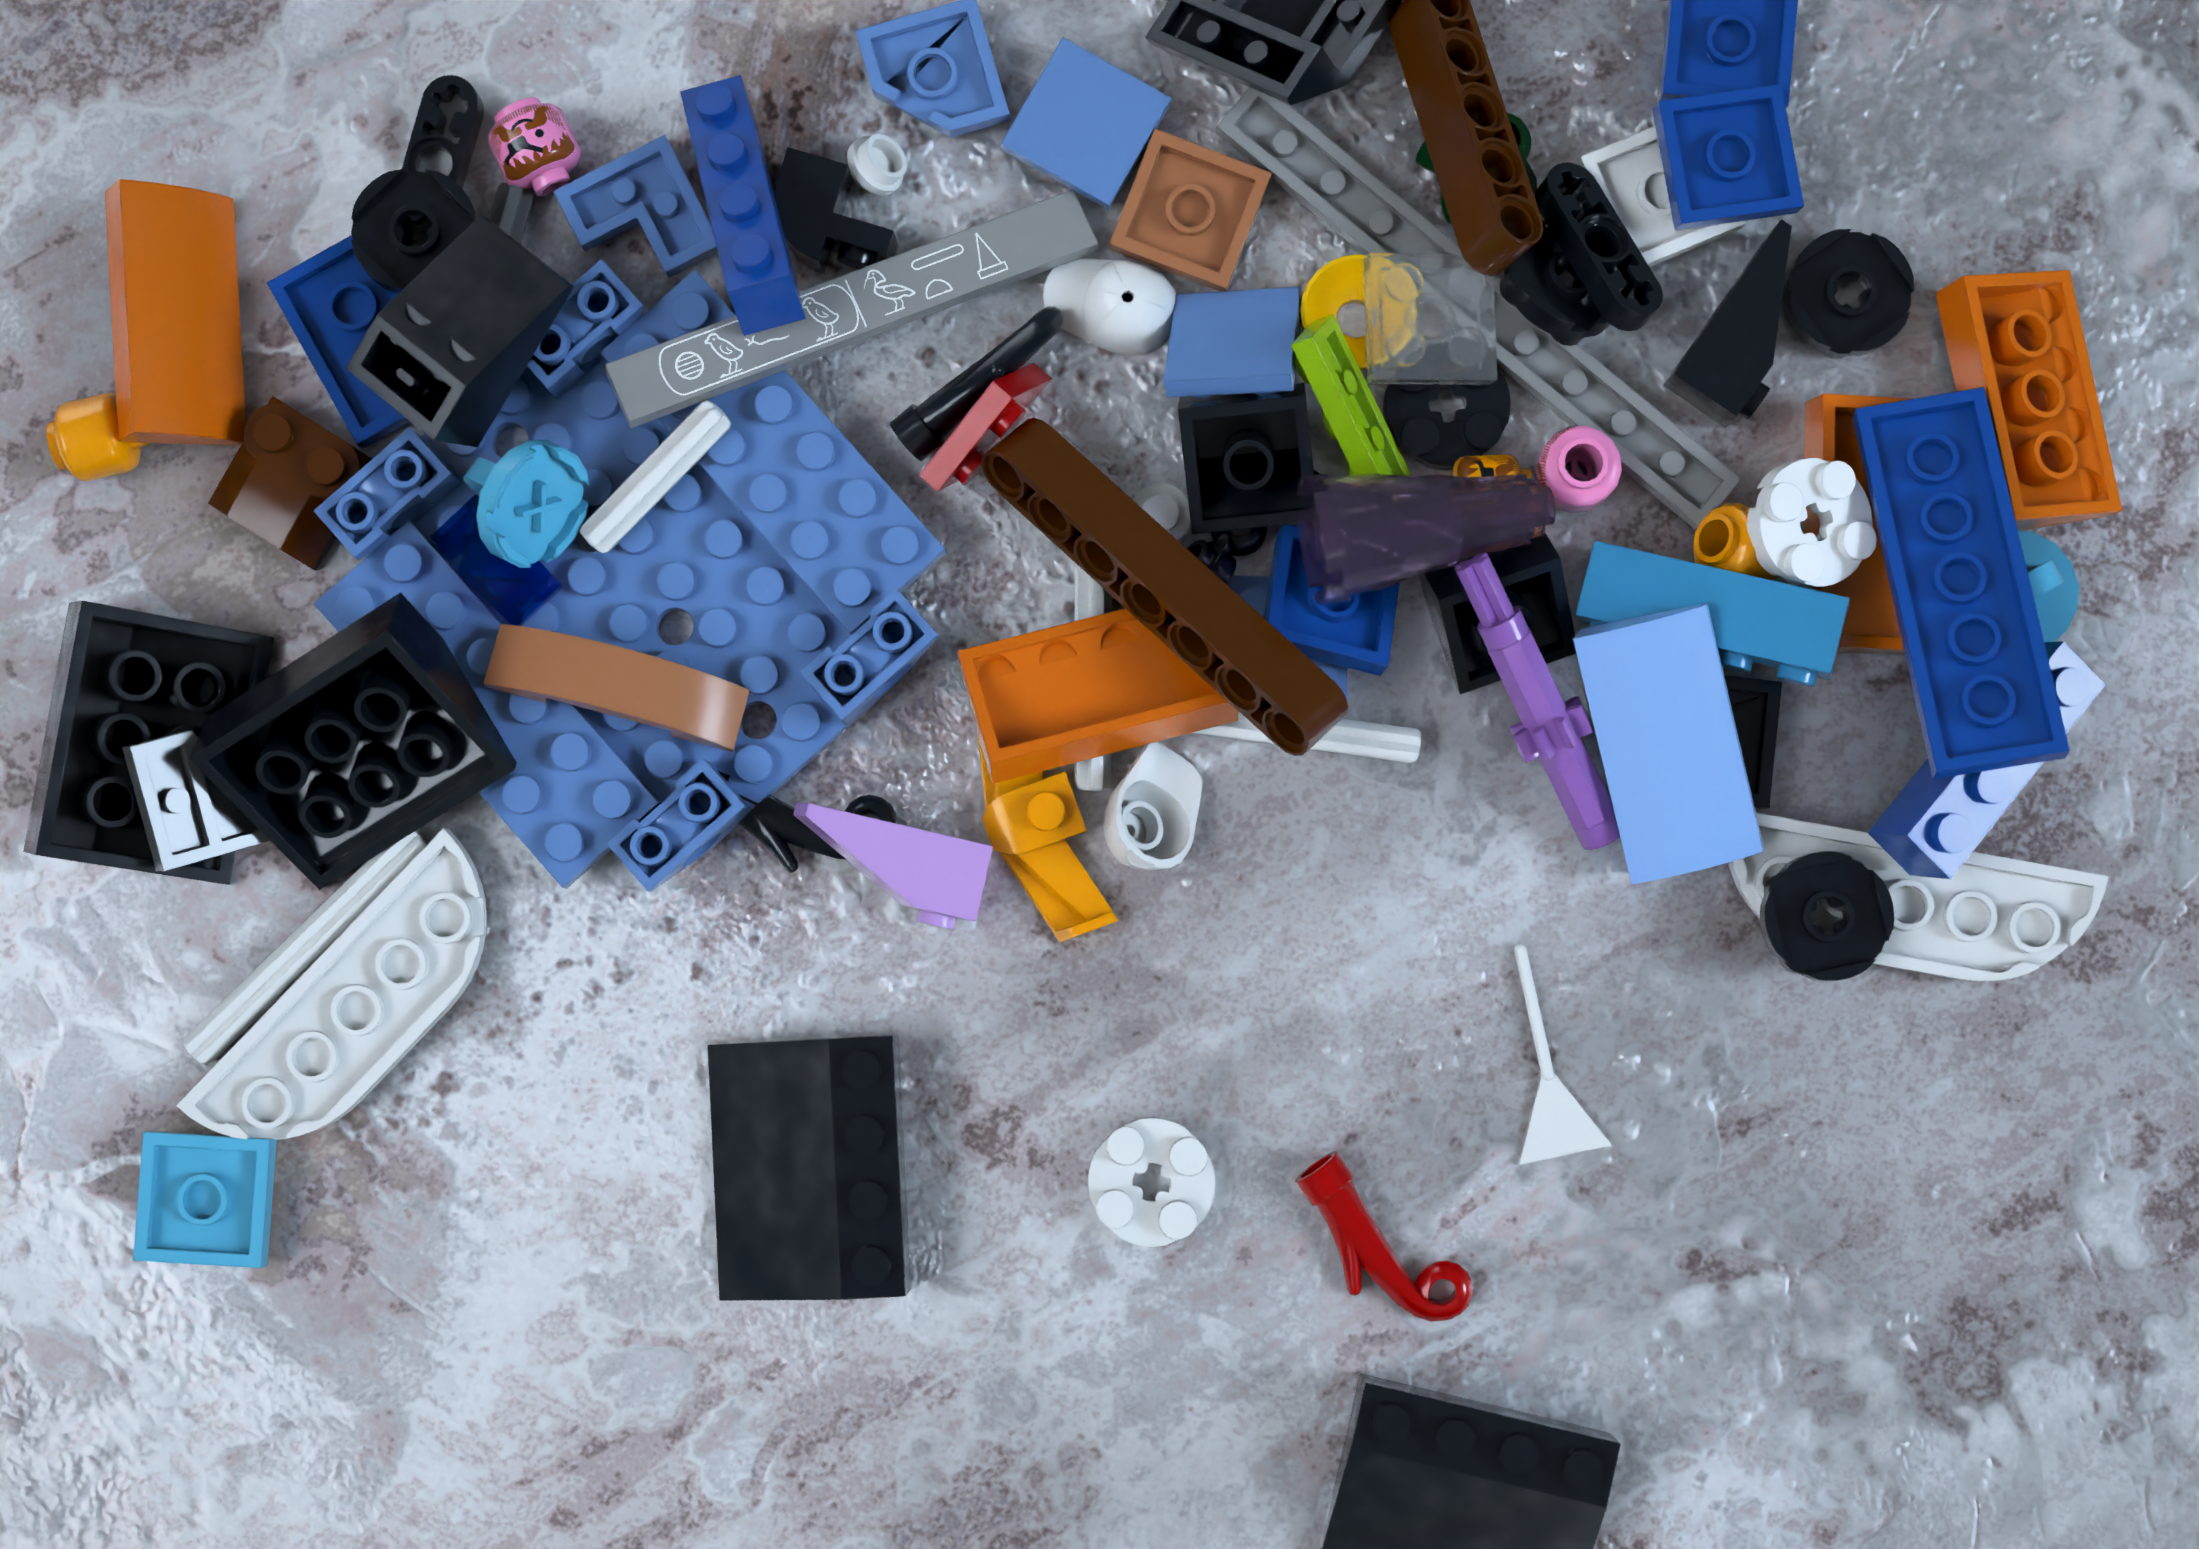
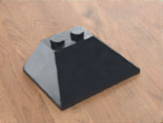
M1169 0L1145 38L1149 44L1289 105H1294L1348 85L1403 0Z

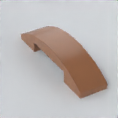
M500 624L483 682L484 687L547 703L548 699L662 728L671 731V736L729 752L734 751L750 693L749 689L730 681L652 655L573 635L509 624Z

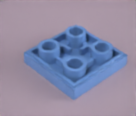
M1063 37L1001 142V150L1110 211L1150 142L1154 129L1158 128L1168 111L1172 98Z
M1300 287L1176 294L1163 381L1167 397L1192 396L1194 398H1208L1213 395L1255 393L1266 395L1275 392L1293 391L1296 366L1294 362L1295 353L1291 344L1299 337L1300 307L1302 300Z

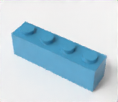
M1594 540L1575 614L1581 623L1589 624V627L1708 603L1722 667L1751 672L1754 662L1778 668L1777 679L1808 687L1815 686L1817 677L1831 680L1850 607V598Z

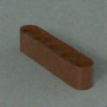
M1404 0L1390 19L1389 28L1460 251L1465 261L1475 271L1486 276L1499 275L1542 238L1544 228L1470 0Z

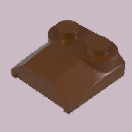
M272 396L267 405L256 409L248 418L244 427V442L223 475L208 504L316 571L337 537L316 515L314 510L370 462L372 458Z

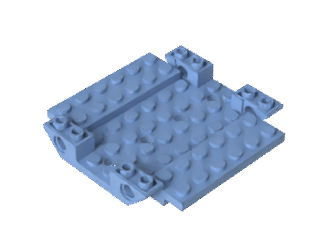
M600 259L572 284L574 286L573 290L478 447L433 441L425 433L421 436L411 427H408L314 510L316 515L354 558L359 560L366 555L368 556L313 604L331 625L340 632L401 592L444 639L517 762L514 771L479 791L481 796L562 888L567 889L612 850L645 889L651 892L707 854L739 826V822L756 806L743 800L740 795L756 803H760L769 795H774L903 679L939 635L901 593L944 556L947 551L784 370L708 399L718 406L731 422L730 429L610 552L604 554L599 551L588 552L582 550L578 543L577 534L575 539L557 558L547 563L539 560L530 564L532 567L520 568L491 554L479 536L476 514L480 495L463 481V477L477 457L484 458L495 464L501 459L496 449V442L499 435L505 429L510 427L523 428L528 434V440H548L578 455L588 473L589 486L583 483L582 499L589 501L585 522L700 404H694L630 429L607 377L605 364L736 316L694 269L640 317L645 309L643 304L609 266ZM674 611L686 612L693 620V632L690 638L679 645L666 644L660 635V624L663 618ZM500 624L518 625L573 635L627 648L714 675L750 690L744 713L753 705L766 704L775 711L777 721L773 732L762 739L748 737L743 730L741 722L734 751L729 752L671 736V731L552 699H548L547 703L484 687L483 682ZM718 771L730 775L728 782Z

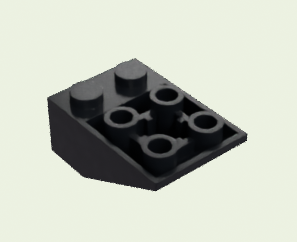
M480 215L376 315L346 369L433 441L478 447L574 286L492 221Z

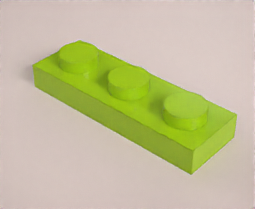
M1334 314L1313 321L1291 344L1295 353L1294 362L1297 372L1305 383L1311 385L1322 408V420L1325 429L1333 439L1338 440L1349 463V474L1355 489L1361 495H1365L1373 513L1394 507L1414 482V479Z

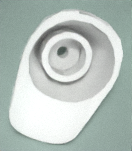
M1076 259L1053 268L1049 273L1044 285V308L1055 306L1062 310L1064 318L1060 330L1099 348L1121 355H1146L1159 349L1170 337L1176 291L1162 273L1137 262L1099 259ZM1129 293L1134 298L1131 302H1125L1122 299L1123 295Z
M1159 742L1147 744L1143 748L1126 776L1111 794L1105 810L1104 836L1111 855L1119 863L1136 870L1160 871L1181 863L1190 850L1195 835L1203 784L1202 777L1198 769L1190 762Z

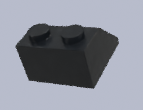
M1295 383L1293 391L1275 392L1266 395L1244 393L1213 395L1208 398L1180 397L1178 415L1192 534L1319 521L1305 383Z
M1534 514L1523 518L1516 525L1488 530L1415 556L1426 606L1460 695L1501 680L1477 629L1480 623L1478 616L1455 569V566L1461 561L1470 560L1476 554L1487 552L1512 607L1520 608L1546 664L1576 654L1573 641L1575 631L1561 559Z

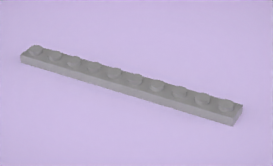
M1249 87L1218 123L1216 133L1258 168L1271 172L1272 180L1363 255L1379 258L1397 269L1408 282L1412 294L1417 300L1476 349L1489 353L1499 368L1569 426H1589L1601 430L1612 439L1621 456L1622 470L1695 530H1697L1699 524L1708 513L1720 506L1741 481V478L1579 344L1572 346L1562 345L1555 341L1550 333L1541 330L1527 320L1516 306L1511 305L1503 298L1500 292L1501 280L1498 277L1482 275L1472 269L1465 261L1458 244L1287 103Z

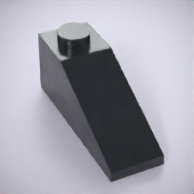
M1782 219L1767 235L1663 385L1724 428L1738 414L1749 419L1770 390V387L1761 381L1773 366L1792 226Z

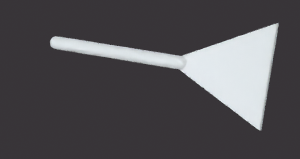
M1517 944L1514 947V954L1541 1070L1519 1165L1611 1146L1612 1144L1554 1073L1527 949L1524 944Z

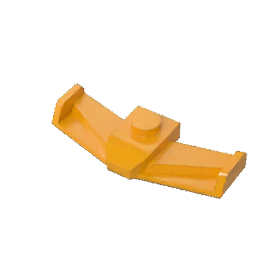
M978 735L985 805L982 821L991 846H993V850L1001 854L1058 941L1063 942L1118 922V918L1065 841L1087 832L1066 771L1043 779L1042 771L992 784Z

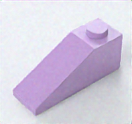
M796 802L793 815L900 905L919 909L917 922L954 930L956 918L976 921L993 846L811 803Z

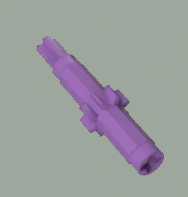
M1487 552L1476 554L1470 560L1461 561L1455 566V569L1480 621L1477 629L1522 721L1510 726V730L1524 762L1527 763L1539 757L1584 849H1598L1614 842L1620 837L1612 800L1582 740V736H1586L1594 730L1579 697L1575 696L1564 702L1520 608L1512 607Z

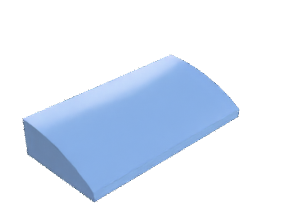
M1708 603L1581 628L1573 638L1631 884L1699 871L1763 852V841Z

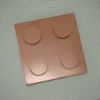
M1154 129L1110 240L1109 250L1216 291H1227L1271 180L1272 173L1161 130Z

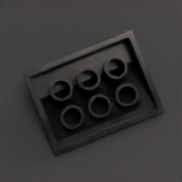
M401 592L208 716L189 757L319 890L514 771L517 764L444 639Z
M88 601L70 602L23 852L38 856L230 885L236 851L171 870L156 871L122 747L187 730H192L198 737L208 716L267 679L274 637Z
M898 1035L708 1045L719 1301L849 1300L906 1296L911 1290Z
M1360 1373L1320 1549H1593L1607 1508L1621 1443L1609 1432Z

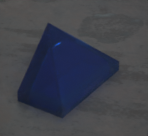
M475 494L438 528L430 538L456 572L511 625L522 626L564 586L540 560L530 564L532 567L520 568L489 552L479 536L476 517L479 496Z

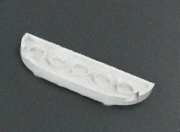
M1756 813L1764 846L1763 852L1728 863L1731 875L1740 894L1760 919V905L1764 897L1765 885L1787 863L1798 857L1817 852L1832 851L1853 857L1851 859L1861 862L1868 870L1872 869L1884 881L1893 902L1894 927L1889 941L1884 943L1883 949L1875 958L1877 960L1873 965L1965 981H1998L2026 975L2040 969L2042 965L2054 959L2068 946H2073L2093 921L2104 897L2109 877L1978 852H1972L1951 879L1911 876L1867 832ZM1826 898L1819 899L1817 901V910L1810 913L1812 925L1821 926L1824 935L1833 934V923L1843 919L1841 908L1829 907Z
M443 828L176 1106L199 1124L217 1133L244 1140L250 1137L281 1140L307 1135L338 1121L353 1110L451 1009L464 993L478 967L486 937V901L477 869L470 855L449 829Z

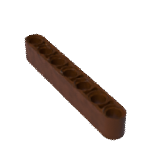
M1037 418L1027 419L983 455L981 466L984 475L990 485L1280 749L1294 756L1304 755L1347 714L1348 703L1342 689L1325 672L1046 422Z

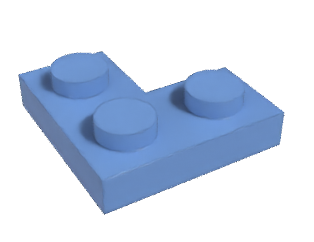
M665 135L553 191L585 252L641 224L668 278L718 254L712 225Z

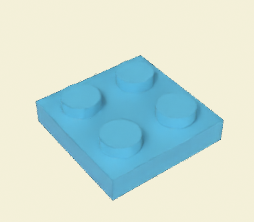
M162 1131L143 1132L133 1261L249 1268L268 1266L277 1140L251 1137L237 1138L214 1134Z

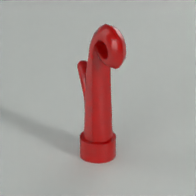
M1337 1151L1322 1157L1296 1178L1295 1182L1312 1206L1316 1205L1330 1228L1341 1257L1346 1286L1350 1295H1359L1362 1289V1265L1375 1283L1397 1305L1415 1317L1430 1322L1451 1320L1460 1315L1469 1306L1473 1296V1282L1468 1272L1457 1263L1448 1260L1437 1261L1426 1267L1417 1277L1415 1283L1413 1282L1351 1181L1354 1175ZM1446 1279L1454 1285L1452 1294L1442 1300L1429 1297L1431 1286L1435 1281Z

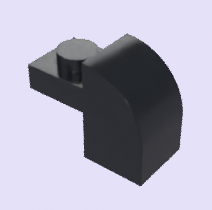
M787 147L777 179L774 197L785 238L793 254L807 267L821 274H825L832 251L839 253L837 257L839 262L855 269H861L895 256L898 243L894 230L843 215L853 184L849 166Z

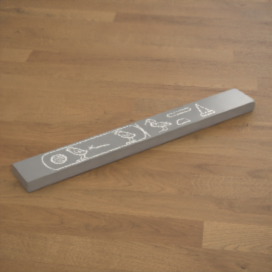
M1072 189L802 290L799 293L806 317L804 320L744 336L737 316H733L605 364V371L631 429L1095 253L1098 242Z

